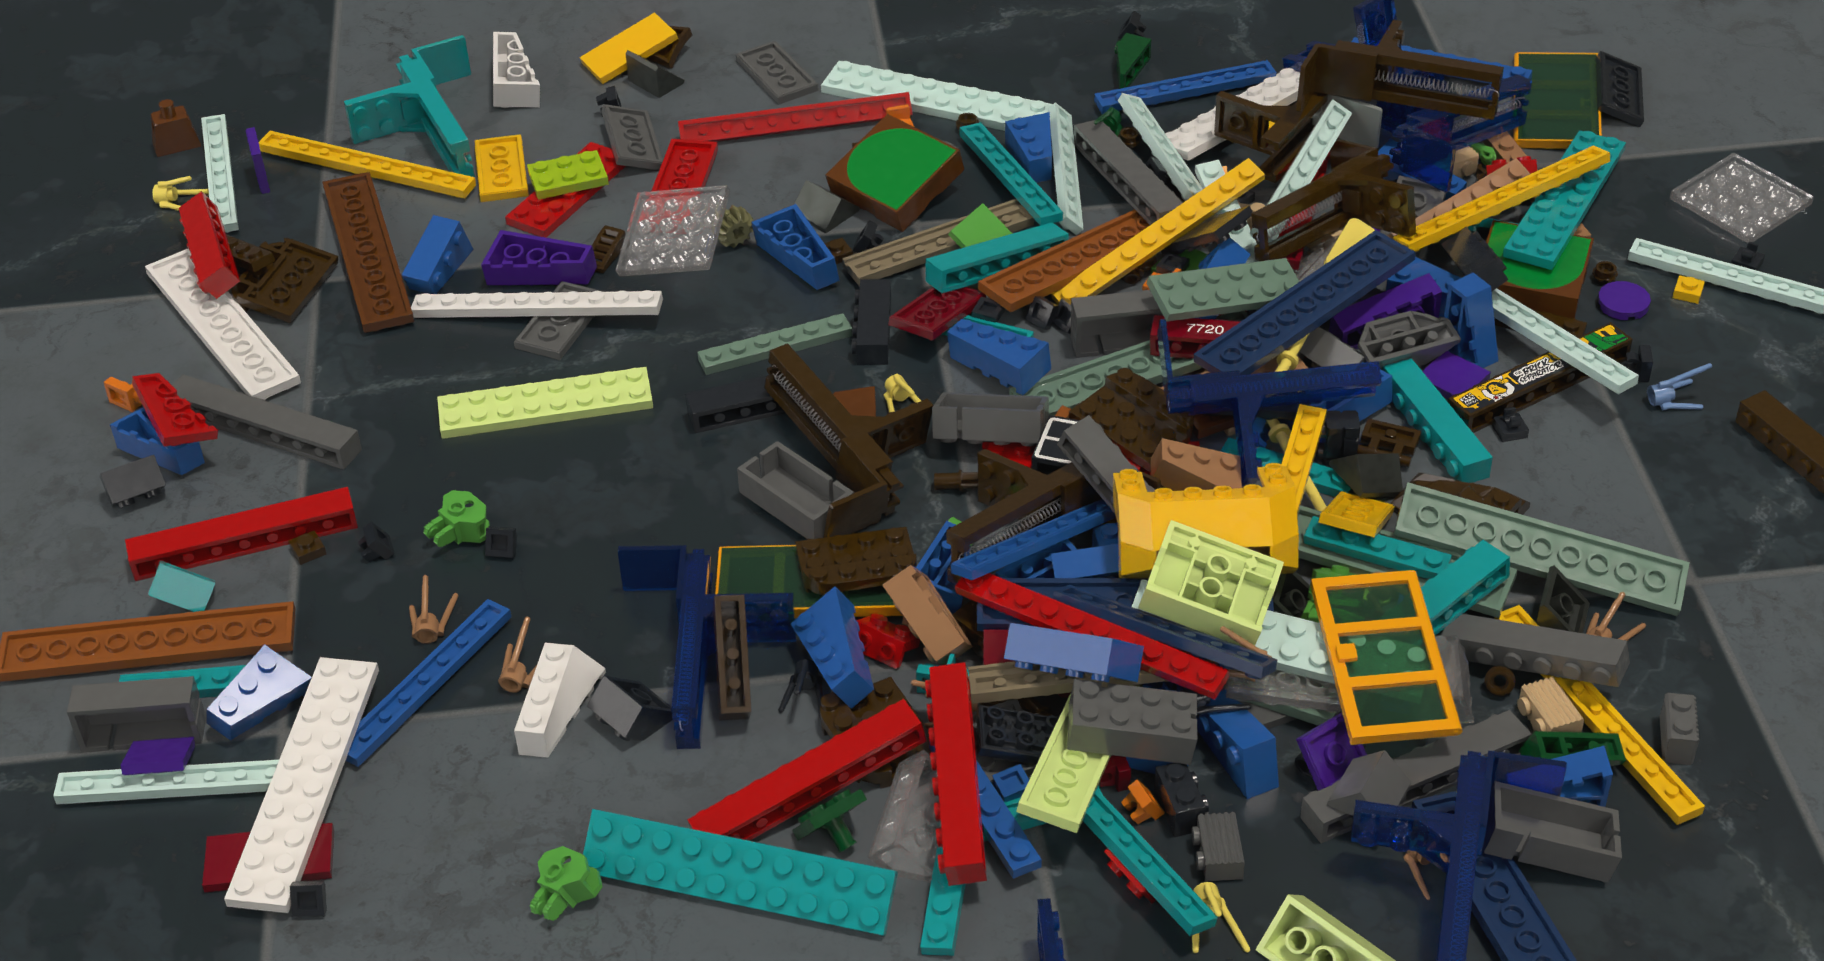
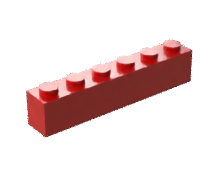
M200 191L179 207L181 215L179 220L184 226L183 234L188 240L186 245L192 254L190 259L195 265L194 272L199 279L197 284L205 294L210 293L218 299L239 283L240 279L218 207Z

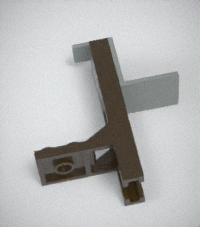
M1221 91L1216 95L1214 135L1271 155L1259 169L1265 174V180L1276 183L1288 171L1332 99L1352 112L1338 138L1375 148L1379 146L1382 108L1354 98L1313 92L1300 112L1296 111L1297 102L1293 106H1266ZM1269 121L1275 123L1270 129H1269Z

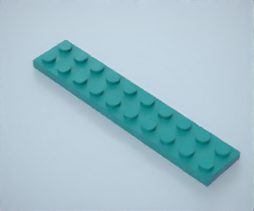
M1579 130L1561 160L1594 145L1610 152L1611 161L1596 170L1586 172L1579 178L1571 179L1562 183L1561 186L1549 189L1541 193L1540 196H1537L1505 245L1502 257L1552 270L1625 151L1626 142L1620 141L1615 137H1604L1596 135L1591 131Z
M592 809L583 855L588 860L589 867L596 868L600 872V876L878 935H886L898 871L598 809Z

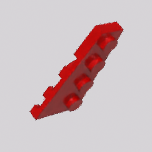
M160 373L132 376V385L164 447L218 439V430L213 425L208 426L205 423L206 418L200 412L195 413L191 409V403L185 398H180L177 395V390Z

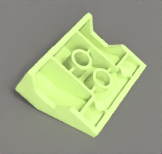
M1171 520L1138 608L1243 647L1220 631V628L1224 626L1255 646L1261 634L1262 624L1284 562Z

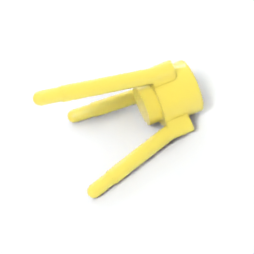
M191 176L170 181H158V184L153 188V199L155 203L159 204L160 208H170L179 211L181 206L172 204L173 201L177 200L178 195H196L200 191L204 194H209V190H177L176 187L172 186L192 179Z
M895 374L886 380L885 389L887 392L883 396L887 401L889 413L895 412L893 400L904 401L910 397L915 403L921 401L901 375Z
M1204 882L1197 885L1193 891L1217 917H1221L1223 914L1246 953L1250 952V947L1230 914L1224 898L1220 897L1216 884ZM1199 933L1192 935L1193 953L1199 952Z

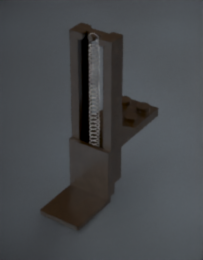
M1392 20L1378 46L1338 40L1335 46L1315 44L1300 68L1296 111L1301 112L1313 92L1365 101L1378 100L1494 120L1498 111L1504 67L1403 51L1399 48V44H1403L1405 30H1401L1402 21ZM1401 67L1491 82L1494 90L1489 88L1488 94L1485 96V87L1481 96L1480 87L1476 96L1477 86H1475L1472 94L1471 85L1468 92L1471 96H1465L1462 94L1463 84H1461L1458 92L1457 83L1453 92L1452 82V93H1447L1440 90L1443 89L1445 91L1447 89L1448 91L1449 81L1444 90L1443 80L1439 90L1440 80H1438L1437 86L1434 88V79L1430 88V78L1426 87V78H1424L1421 86V77L1416 86L1417 76H1415L1413 84H1411L1412 75L1408 84L1407 74L1403 83V74H1401L1400 81L1398 82L1397 73L1395 78L1397 84L1390 83L1389 79L1391 77L1393 82L1396 68ZM1490 90L1494 91L1491 97L1492 100L1486 99Z
M1336 139L1330 149L1331 173L1251 213L1252 228L1258 229V233L1253 234V239L1259 241V244L1254 246L1255 260L1260 262L1282 259L1332 231L1345 227L1352 218L1359 219L1372 228L1411 237L1416 234L1414 187L1383 179V177L1388 176V171L1394 168V163H1390V155H1378V148ZM1327 198L1330 201L1329 206L1334 204L1333 210L1268 243L1269 238L1290 228L1289 226L1285 228V225L1282 223L1285 221L1286 224V219L1289 222V218L1292 220V216L1295 218L1297 214L1300 221L1297 219V223L1294 221L1293 225L1292 223L1290 224L1294 226L1309 218L1308 215L1304 218L1302 211L1305 214V210L1308 212V208L1312 209L1311 206L1313 208L1315 204L1317 206L1316 213L1313 211L1312 215L1311 213L1309 214L1313 216L1328 208L1327 206L1323 208L1324 200L1327 203Z
M788 343L771 349L768 362L772 367L767 368L769 376L766 377L764 388L836 470L835 477L839 482L854 492V494L829 505L823 538L852 534L880 522L882 513L886 516L894 512L895 506L900 504V499L894 492L904 487L891 472L893 461L890 458L926 443L932 407L934 405L927 398L920 402L912 403L908 407L896 412H890L884 417L851 415Z
M984 449L977 453L978 501L990 507L946 530L947 543L951 545V563L964 558L963 554L965 552L966 556L967 552L970 555L972 554L971 550L975 553L974 548L980 551L978 545L983 550L1102 498L1072 462L1046 475ZM1142 472L1143 478L1149 486H1152L1155 490L1161 488L1160 479ZM1019 519V521L1004 528L1000 532L993 534V536H990L989 538L982 540V542H979L978 544L971 546L970 548V545L972 543L982 539L983 537L991 534L992 532L1000 529L1001 527L1009 524L1010 522ZM950 566L947 568V581L957 584L961 576L952 574Z

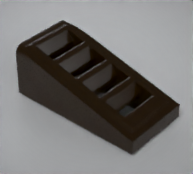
M607 225L600 230L592 244L595 259L602 261H596L597 268L595 272L603 274L627 246L624 230Z

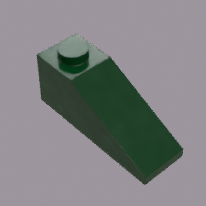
M1126 33L1120 41H1117L1115 54H1117L1119 89L1129 87L1150 60L1151 39Z
M1534 731L1519 749L1523 766L1605 746L1610 766L1623 764L1626 761L1618 733Z

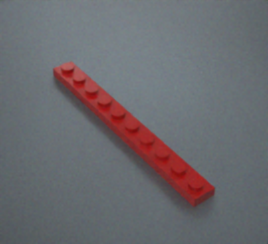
M909 92L682 120L678 121L680 139L716 142L881 121L886 116L887 108L906 104L910 107V117L913 114Z
M988 573L974 580L961 577L955 585L956 594L1037 627L1113 638L1144 646L1141 670L1214 700L1230 677L1228 669Z

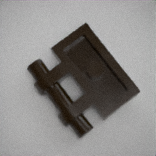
M1368 418L1361 434L1360 443L1369 446L1358 444L1357 454L1399 453L1400 466L1409 468L1412 457L1402 454L1414 456L1420 440L1421 430ZM1378 448H1383V449L1391 450V451H1393V452H1388V451L1380 450V449H1378Z

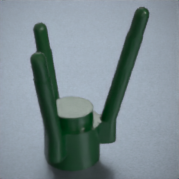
M1110 107L1094 121V124L1097 125L1103 121L1110 127L1111 131H1115V135L1118 137L1123 129V126L1120 124L1122 115L1118 110Z

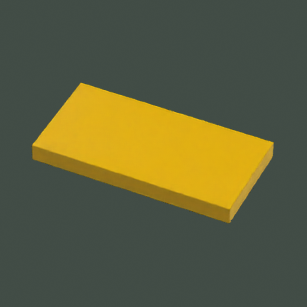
M654 12L579 58L581 63L604 84L627 70V50L646 59L676 41L678 36Z
M521 135L474 140L481 202L529 196Z
M1341 491L1320 513L1318 523L1375 538L1393 515L1395 506L1370 498H1360L1358 495Z

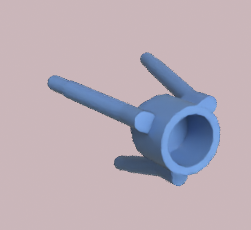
M1708 363L1669 380L1648 386L1647 396L1650 404L1653 407L1661 406L1662 411L1668 409H1703L1702 404L1671 403V400L1675 399L1674 389L1692 384L1693 380L1687 378L1712 368V364Z

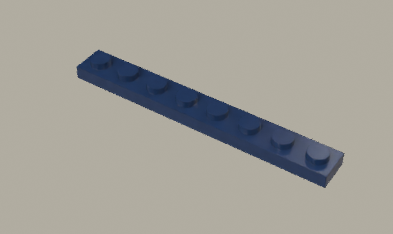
M1070 584L1054 591V600L1153 640L1163 642L1178 650L1182 649L1190 652L1191 655L1200 659L1215 661L1218 663V666L1225 669H1236L1245 672V676L1249 678L1262 679L1276 671L1278 659Z

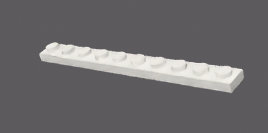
M650 290L632 292L571 291L560 293L497 292L489 294L424 293L415 296L411 309L414 318L659 315L663 297L662 291Z

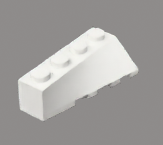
M544 644L514 730L519 755L548 758L567 731L566 726L571 718L575 719L579 713V706L586 697H590L594 691V684L598 679H602L606 673V669L574 645Z

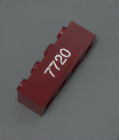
M1154 315L1150 333V355L1194 359V353L1240 322L1200 318L1166 321L1164 316Z

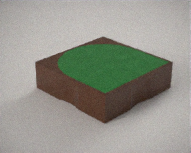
M887 114L825 176L830 192L855 204L860 209L870 212L880 221L903 232L925 210L930 201L943 192L965 169L959 149Z
M1493 220L1486 243L1507 267L1503 272L1509 279L1497 289L1530 309L1575 319L1582 285L1584 284L1590 262L1594 238L1574 234L1554 268L1549 270L1502 257L1505 245L1519 224Z

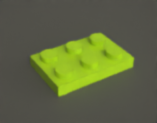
M597 150L527 164L528 173L538 199L609 185L608 176Z

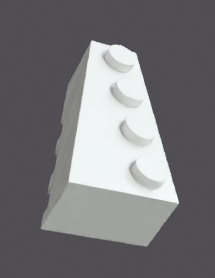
M493 32V107L540 108V83L535 79L533 68L529 66V59L524 55L523 46L517 33Z

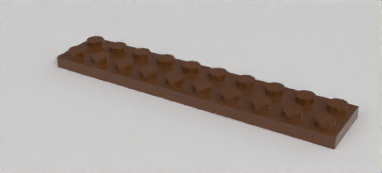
M370 172L323 181L325 195L364 333L414 322L413 312Z

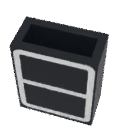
M1049 415L1032 455V469L1049 475L1071 463L1057 443L1063 431L1080 420Z

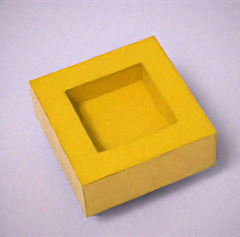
M1679 275L1673 298L1698 304L1705 281Z

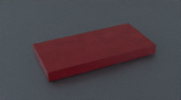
M932 287L889 317V325L934 340L969 315L981 297L986 298V295L968 287H962L945 293H940Z
M333 823L321 824L301 881L332 878ZM251 832L207 836L202 883L204 892L228 890Z

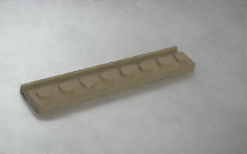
M1017 199L988 208L1012 233L1034 225V218L1022 205L1018 204ZM967 216L842 258L843 267L848 269L850 276L860 286V279H881L926 263V258L961 249L948 234Z
M1180 649L1183 652L1191 654L1190 652ZM1203 659V660H1205V661H1208V662H1210V663H1213L1212 660ZM1015 661L968 667L972 704L1069 693L1072 691L1074 679L1101 682L1091 680L1092 675L1084 673L1083 678L1066 676V670L1062 669L1058 670V674L1042 672L1039 665H1033V670L1015 667ZM1140 669L1138 682L1110 678L1109 683L1129 686L1169 681ZM1102 682V687H1107L1108 683Z

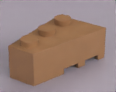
M1162 438L1151 457V476L1160 479L1162 486L1173 491H1184L1187 487H1199L1202 490L1214 489L1216 486H1229L1232 489L1242 488L1241 460L1238 455Z
M910 565L883 584L897 610L908 621V627L917 639L920 638L925 645L923 651L932 663L936 661L941 665H947L950 653L955 654L956 659L973 647L929 577L920 570Z

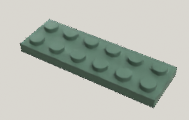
M1283 258L1151 275L1148 277L1146 284L1165 320L1174 321L1260 309L1300 281L1287 259Z

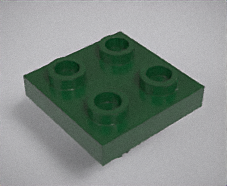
M847 789L825 804L817 806L798 819L800 825L792 831L799 841L821 827L823 829L826 828L840 853L857 843L842 818L845 817L844 814L866 801L867 798L861 789L852 794Z

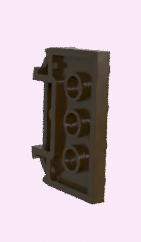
M284 238V242L271 244L265 241L259 247L272 252L275 261L256 272L246 269L239 277L240 282L231 288L232 298L245 312L253 309L292 323L336 267L338 256L290 238Z
M1121 368L1117 373L1110 374L1105 378V385L1071 409L1069 411V419L1082 420L1089 415L1096 423L1102 425L1104 433L1112 443L1120 448L1124 456L1151 472V457L1162 438L1185 444L1190 442L1195 412L1179 399L1169 398L1170 394L1146 378L1133 373L1128 368Z
M907 527L795 541L803 585L807 593L812 591L816 594L825 595L835 586L841 592L883 586L884 583L908 566L917 567V557L913 552Z
M891 676L873 683L874 690L852 709L834 692L824 695L821 698L820 707L821 728L824 736L829 735L831 739L835 735L847 731L862 720L872 717L887 706L895 704L902 699L907 702L922 723L926 742L858 779L857 783H860L862 780L868 783L880 784V788H887L932 770L929 731Z

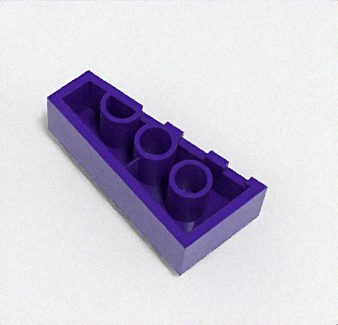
M505 230L499 231L481 263L487 285H559L562 281L571 284H588L597 268L592 245Z
M1430 273L1346 307L1330 319L1329 332L1338 337L1341 342L1348 344L1354 349H1359L1358 343L1367 322L1408 311L1429 314L1439 318L1442 290Z

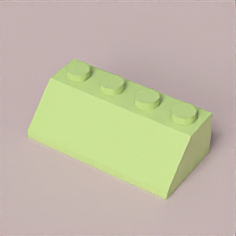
M1287 895L1256 948V951L1270 961H1396L1302 895Z

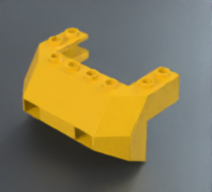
M1269 463L1265 467H1257V473L1263 487L1256 484L1233 489L1229 486H1216L1214 489L1202 490L1199 487H1187L1184 491L1159 488L1155 492H1147L1142 472H1137L1134 469H1124L1120 473H1113V506L1118 523L1119 578L1150 577L1171 520L1283 561L1284 564L1280 574L1294 573L1298 569L1299 532L1295 486L1287 467L1279 463Z

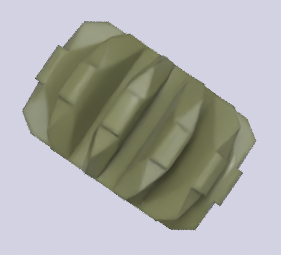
M732 205L729 210L723 208L722 214H716L717 220L712 222L713 234L722 245L735 248L738 243L743 245L745 239H751L750 233L753 232L751 224L753 217L745 208L741 206L737 208Z

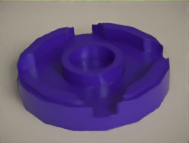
M1615 281L1601 287L1597 302L1601 305L1600 309L1608 316L1619 320H1628L1629 317L1638 319L1647 314L1651 299L1650 294L1641 286L1627 281Z

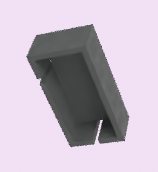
M1142 290L1071 298L1070 338L1076 358L1099 355L1094 335L1099 336L1104 355L1149 341L1154 315L1163 316L1151 291Z
M943 392L932 407L933 439H941V442L945 443L956 442L958 438H962V440H967L970 444L994 441L996 445L1021 442L1023 446H1035L1049 417V397Z
M778 441L759 453L760 464L759 458L754 456L737 468L739 492L806 539L823 538L829 505L854 494L852 490L837 480L833 482L831 476Z
M194 676L73 685L67 709V715L81 752L108 751L114 724H117V730L113 746L115 750L129 749L133 741L194 737L195 744L202 743L206 723V713L201 698L199 699L200 694Z
M1074 679L1069 701L1067 750L1191 765L1197 743V694L1108 683L1107 687H1102V682Z
M1494 781L1482 805L1483 853L1510 860H1512L1513 856H1518L1519 862L1603 882L1610 881L1622 859L1621 838L1618 836L1620 833L1618 810Z

